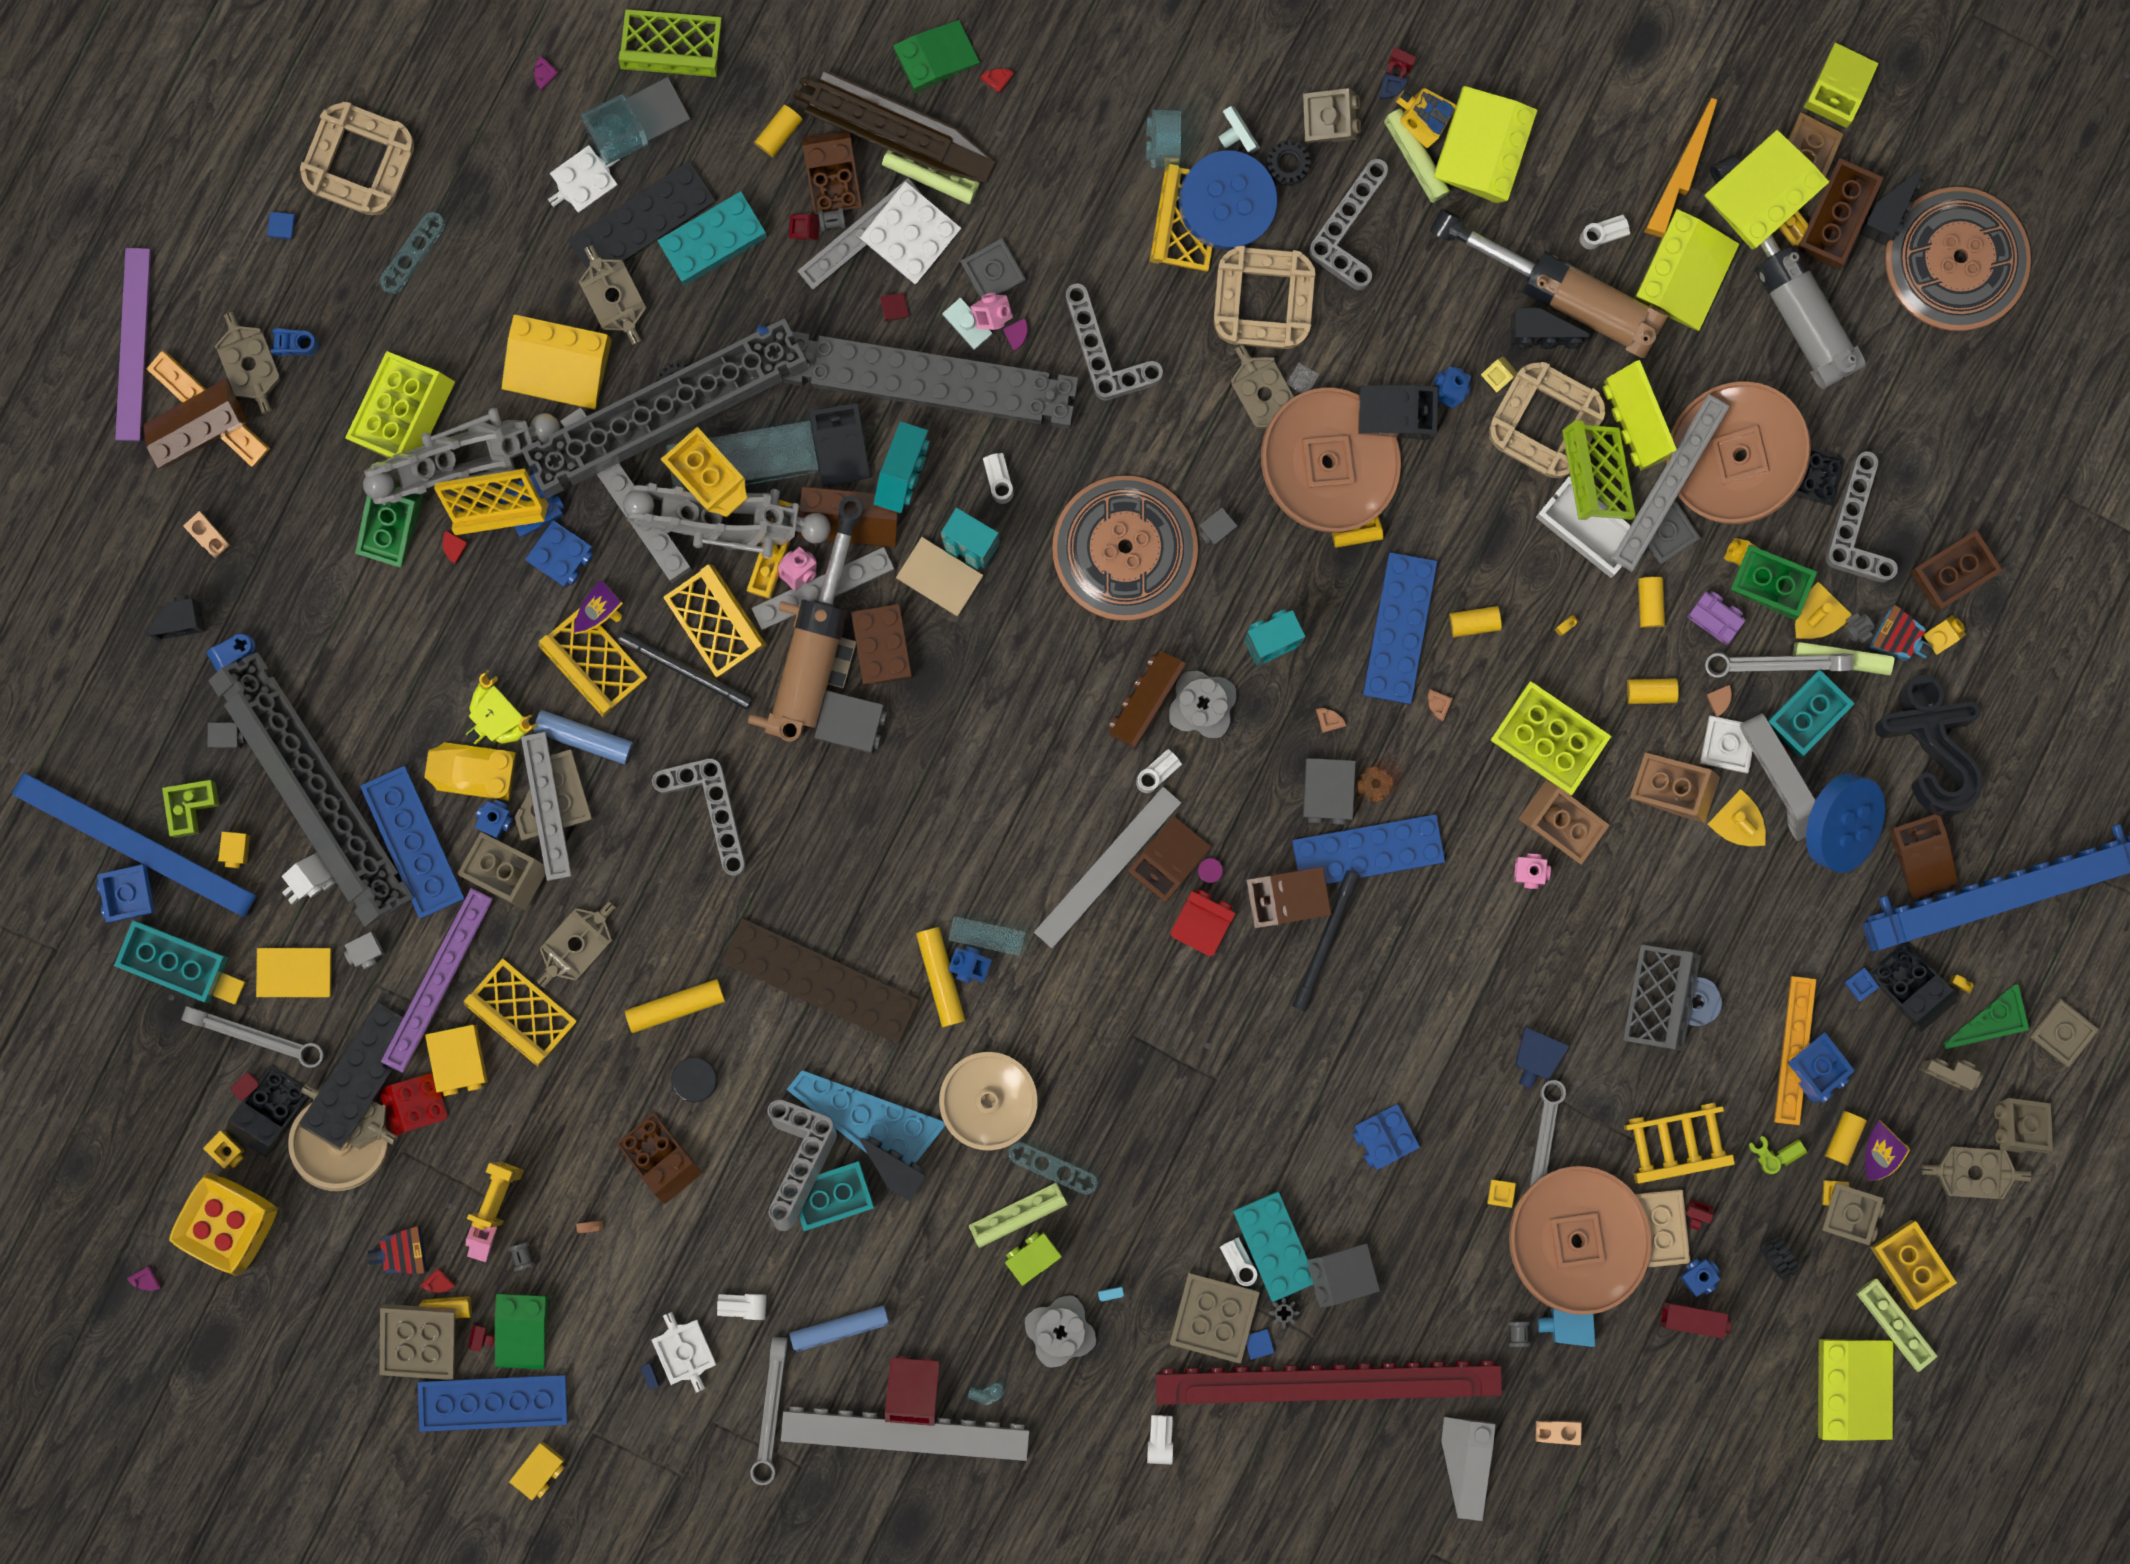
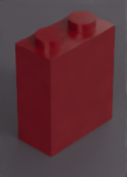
M1663 1302L1660 1326L1666 1329L1725 1339V1334L1730 1332L1731 1319H1728L1729 1314Z
M906 1356L890 1358L885 1422L934 1426L939 1378L938 1361H934L931 1358L913 1360Z

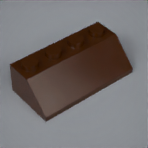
M1839 158L1799 246L1818 261L1841 271L1884 177Z
M224 379L143 424L146 447L157 468H166L249 423L227 379Z
M802 487L800 518H805L806 515L811 513H820L826 516L830 522L831 531L825 541L835 542L840 521L837 520L840 501L844 497L854 496L863 503L864 512L860 517L859 524L854 525L850 543L896 547L899 512L873 505L874 493ZM848 502L845 505L847 515L857 513L858 506L855 502ZM799 532V539H804L801 532Z
M1162 651L1158 655L1153 653L1146 664L1149 667L1148 672L1145 676L1140 674L1133 686L1137 690L1132 697L1127 695L1122 703L1121 708L1124 711L1121 716L1117 717L1115 715L1108 726L1111 729L1109 736L1135 750L1183 672L1186 663Z

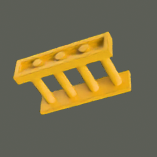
M1715 1103L1701 1105L1702 1110L1648 1121H1644L1643 1117L1629 1119L1630 1124L1624 1125V1130H1634L1641 1164L1639 1172L1633 1173L1635 1183L1639 1184L1735 1165L1733 1155H1726V1152L1722 1150L1715 1113L1723 1112V1107H1716ZM1703 1115L1706 1116L1713 1150L1711 1158L1704 1160L1698 1155L1691 1118ZM1677 1120L1682 1121L1689 1158H1687L1688 1163L1679 1165L1677 1160L1674 1159L1667 1122ZM1658 1125L1665 1163H1663L1664 1168L1654 1169V1166L1650 1164L1643 1127Z
M502 1161L489 1163L486 1173L491 1174L490 1179L492 1181L480 1211L468 1214L467 1219L472 1221V1226L485 1230L486 1227L492 1228L503 1224L504 1220L496 1218L510 1182L513 1183L514 1180H520L524 1170Z

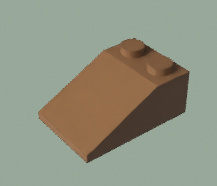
M1800 113L1787 140L1826 177L1843 133Z
M1645 752L1630 799L1687 819L1705 823L1720 777L1710 769Z
M1548 780L1543 783L1518 818L1519 821L1581 865L1610 826L1564 790Z

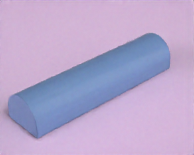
M544 710L539 712L535 724H538V727L533 729L535 734L546 732L547 738L624 765L627 763L634 743Z
M882 1305L790 1332L793 1349L799 1352L889 1325L890 1322L886 1308Z

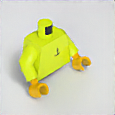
M487 670L479 678L480 683L473 693L469 707L471 712L469 717L476 725L466 735L475 745L485 736L494 743L503 744L518 741L528 731L537 728L538 724H529V718L532 715L523 717L498 688L493 685L498 680L497 676L492 680L488 679L487 674L489 670Z

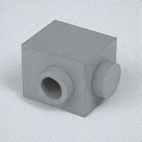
M369 932L345 945L347 949L344 952L349 964H354L355 967L362 966L363 969H367L377 963L375 959L385 955L374 932Z

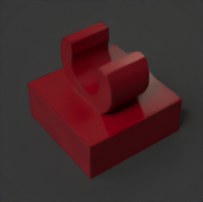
M1394 47L1388 60L1387 73L1390 74L1392 69L1397 67L1401 70L1399 79H1403L1406 72L1410 73L1416 57Z
M1690 1198L1686 1207L1687 1216H1690L1689 1227L1699 1230L1702 1221L1710 1224L1713 1217V1207Z
M473 1323L467 1348L480 1352L482 1344L493 1347L495 1337L485 1334L486 1328L483 1325Z

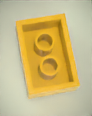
M1908 1221L1870 1246L1910 1309L1917 1310L1957 1283L1916 1221Z

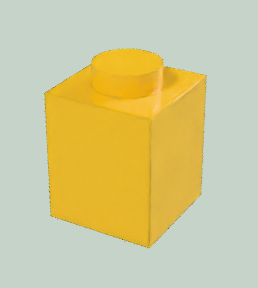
M222 832L218 861L225 862V867L240 868V864H247L250 835Z

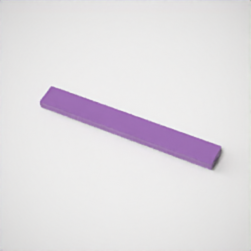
M125 249L115 437L117 441L141 442L151 266L150 249Z
M472 888L470 889L381 1063L399 1072H405L492 904L493 898Z

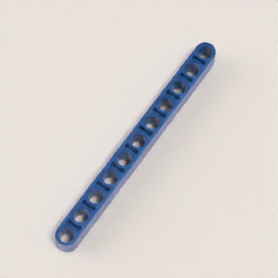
M22 773L12 792L14 796L240 916L246 917L256 898V895L27 773Z

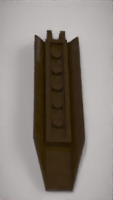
M826 70L823 71L819 83L804 77L800 79L799 83L804 88L815 91L813 96L801 91H794L793 97L796 100L809 104L804 113L935 171L986 183L995 164L994 160L957 128Z

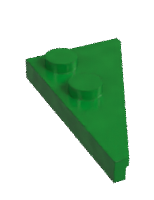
M2012 985L1943 1042L1944 1049L2028 1031L2029 1027L2019 985Z

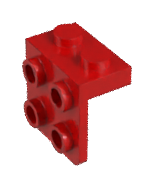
M1197 890L1196 893L1191 891L1171 930V937L1208 956H1213L1235 915L1231 911L1233 907L1222 901H1219L1218 904L1210 901L1211 896L1201 890Z
M432 1073L392 1084L380 1090V1101L382 1105L386 1106L388 1115L387 1124L394 1135H401L447 1119L441 1093L436 1092Z

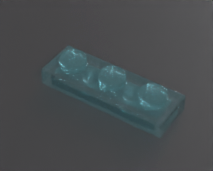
M954 916L948 940L1020 956L1025 932Z

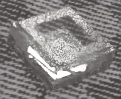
M1298 363L1286 384L1294 390L1303 393L1312 389L1319 374Z

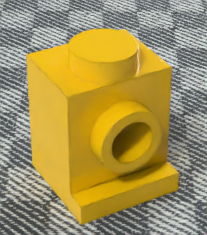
M225 1130L219 1131L203 1148L224 1169H228L230 1166L235 1168L243 1160L241 1154L244 1150ZM227 1146L231 1148L229 1156H226L223 1152Z

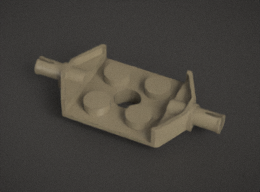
M594 245L589 246L591 252L588 247L584 250L590 260V266L579 280V284L602 329L624 330L632 345L636 343L632 334H634L637 342L641 341L635 329V324L645 311L646 306L623 260L601 259ZM615 288L619 291L617 301L610 302L606 299L605 293L607 289Z
M229 312V315H224L229 329L214 347L218 351L235 397L255 399L259 404L261 413H269L272 410L267 400L268 394L281 380L261 329L241 327L237 324L234 312ZM247 358H253L256 363L255 367L250 371H246L243 368V362Z
M1243 344L1240 345V348L1234 349L1242 362L1232 378L1231 384L1255 428L1267 429L1275 413L1294 396L1276 366L1274 358H1252ZM1262 388H1266L1271 392V398L1267 401H1262L1258 398L1257 393Z
M608 901L596 913L575 908L540 947L547 968L545 969L546 972L537 982L543 988L556 976L578 981V978L608 944L612 943L613 939L607 926L606 918L616 909L614 905ZM574 937H578L582 941V947L578 951H572L569 948V941Z
M306 1083L301 1093L313 1098L314 1101L320 1090ZM373 1101L347 1143L362 1149L377 1139L380 1140L382 1138L391 1145H394L398 1136L385 1128L386 1106L384 1104L381 1106Z
M1949 1147L1939 1164H1922V1169H1931V1171L1921 1170L1922 1175H1936L1947 1196L2004 1199L2013 1182L2031 1181V1177H2022V1175L2031 1176V1171H2016L2006 1150ZM1972 1166H1977L1981 1170V1175L1976 1180H1972L1968 1175V1171Z

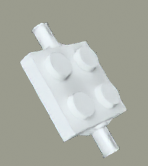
M588 145L550 173L557 183L559 192L548 198V201L554 208V206L565 199L573 205L578 213L582 212L618 186L610 175L609 167L620 161L619 157L613 152L602 160Z
M673 1312L663 1315L668 1330L663 1335L652 1339V1342L670 1384L672 1385L681 1380H691L696 1393L704 1390L705 1387L699 1375L704 1370L717 1364L698 1320L684 1325H677Z

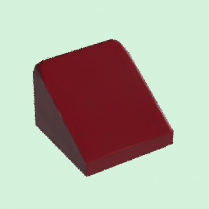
M810 213L790 215L789 239L818 240L819 216Z
M904 293L880 296L885 322L909 317Z
M246 1072L230 1087V1090L240 1101H243L258 1087L259 1083L254 1074Z

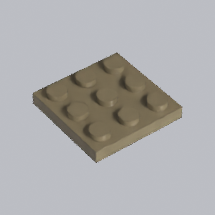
M1188 1273L1170 1345L1241 1364L1260 1292Z
M382 1304L380 1307V1375L453 1380L455 1376L456 1309Z

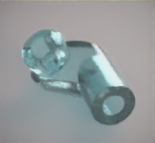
M993 1383L983 1391L971 1387L967 1398L990 1405L1003 1396V1386L1000 1383Z

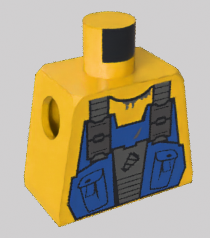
M1426 88L1421 89L1414 97L1403 90L1395 101L1406 109L1400 119L1401 124L1426 148L1439 138L1456 108L1454 103Z

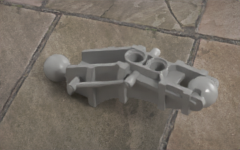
M490 408L487 415L437 435L431 436L428 432L421 435L423 446L403 454L398 453L393 455V458L383 462L371 464L369 469L364 470L363 490L373 499L374 504H384L387 502H398L401 500V497L412 493L422 494L427 492L426 488L434 486L438 482L516 470L512 458L523 454L521 449L532 444L534 440H539L542 444L550 442L548 435L559 431L560 424L554 416L547 413L534 417L529 427H527L526 421L506 420L501 422L497 408ZM491 420L492 425L485 422ZM468 429V432L451 437H445L455 432ZM486 440L490 452L489 456L455 465V455L450 449ZM504 440H505V442H506V447H505V449H503V442H504ZM440 455L442 456L441 464L438 461ZM421 463L422 469L419 473L418 465ZM396 468L401 486L393 489L394 480L388 471Z
M649 483L646 486L635 485L631 487V492L626 495L623 502L627 521L634 522L638 527L644 528L648 526L662 529L661 532L669 533L671 531L694 536L693 546L696 548L703 547V543L760 552L764 558L772 557L773 544L784 545L794 538L795 531L801 532L804 539L810 543L825 541L831 531L829 520L820 513H811L806 515L805 518L797 517L798 504L793 503L788 508L778 506L780 491L777 489L770 490V493H746L747 500L732 513L755 515L754 524L748 526L721 524V514L708 512L691 492L683 491L682 487L677 486L674 489L658 488L656 487L657 484ZM653 499L662 500L661 516L651 515L654 508ZM681 510H685L689 514V519H685L682 516ZM704 515L711 517L712 524H708L705 521ZM766 516H772L773 523H770ZM725 541H737V542H742V544H741V543H735V542H732V543H731V542H725ZM758 543H763V544H764L763 547H761V546H756V545H757Z

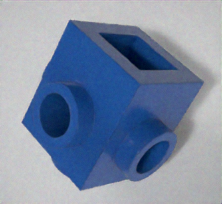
M1451 366L1443 372H1439L1434 380V385L1438 387V402L1451 408L1463 402L1470 391V385L1468 384L1471 376L1465 374L1462 369Z
M496 799L493 803L487 801L485 805H480L476 813L478 821L474 828L500 839L503 831L507 832L511 826L513 818L510 816L512 812L506 810L508 805ZM497 814V819L492 822V816Z
M967 946L966 951L956 948L948 971L956 973V979L970 983L971 979L984 983L992 960L980 956L981 951Z
M1694 1259L1686 1265L1688 1270L1679 1275L1695 1297L1703 1292L1706 1295L1718 1287L1716 1283L1720 1281L1717 1275L1720 1273L1719 1269L1712 1260L1708 1262L1706 1259ZM1703 1272L1704 1278L1700 1280L1699 1275Z

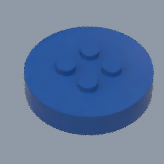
M1219 151L1205 156L1188 171L1179 191V211L1185 226L1197 240L1216 249L1232 250L1237 246H1247L1254 242L1270 226L1277 207L1276 188L1269 172L1253 157L1237 151Z
M1847 773L1833 779L1821 791L1810 812L1806 830L1807 849L1811 859L1816 864L1838 873H1844L1857 868L1870 855L1880 837L1885 818L1884 796L1877 783L1862 776Z

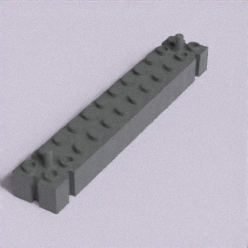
M785 318L768 326L769 333L763 336L756 332L548 435L550 442L541 445L538 440L522 448L521 450L533 473H535L534 476L546 499L563 491L562 484L568 481L575 485L782 382L781 375L787 372L793 377L809 369L807 361L798 343L796 344Z
M791 331L796 344L798 343L807 361L809 369L791 377L789 372L783 374L782 379L786 384L803 386L805 380L811 381L812 387L817 389L1042 425V419L1051 420L1052 427L1070 429L1073 406L1068 405L1069 400L1075 401L1078 377L1059 375L1058 380L1049 379V373L824 336H819L817 342L811 341L810 334Z
M256 652L243 658L238 664L234 662L222 667L209 680V683L218 697L224 696L227 700V703L224 705L348 902L354 901L356 903L357 909L355 913L364 927L378 921L384 915L388 916L401 909L414 897L404 881L398 883L395 875L398 873L274 677H267L265 671L268 668L259 653Z

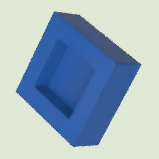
M270 212L267 236L293 240L296 216L294 214Z
M1862 968L1844 982L1858 1002L1879 988L1865 968Z
M1268 1329L1248 1335L1246 1346L1250 1360L1274 1353Z

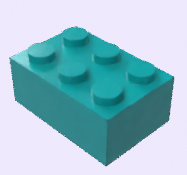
M903 422L899 423L879 475L873 505L902 513L904 505L910 504L913 491L910 489L916 488L920 475L917 472L923 470L926 457L922 456V454L926 455L930 442L926 440L928 430Z
M1818 670L1767 721L1776 736L1800 758L1826 734L1854 703L1821 670Z
M858 1161L818 1175L799 1213L803 1231L875 1208L861 1162ZM791 1192L792 1197H794L797 1194V1192Z

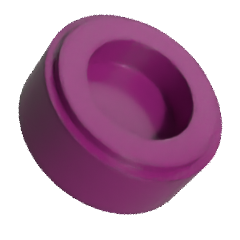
M1212 858L1203 860L1198 867V875L1206 883L1218 881L1223 871L1221 864Z

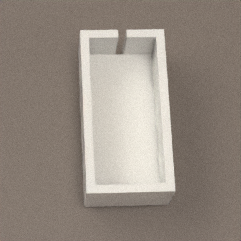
M1568 477L1536 518L1612 578L1622 566L1612 561L1611 558L1630 525L1623 519L1590 517L1587 520H1578L1571 477ZM1598 500L1599 510H1606L1607 506Z

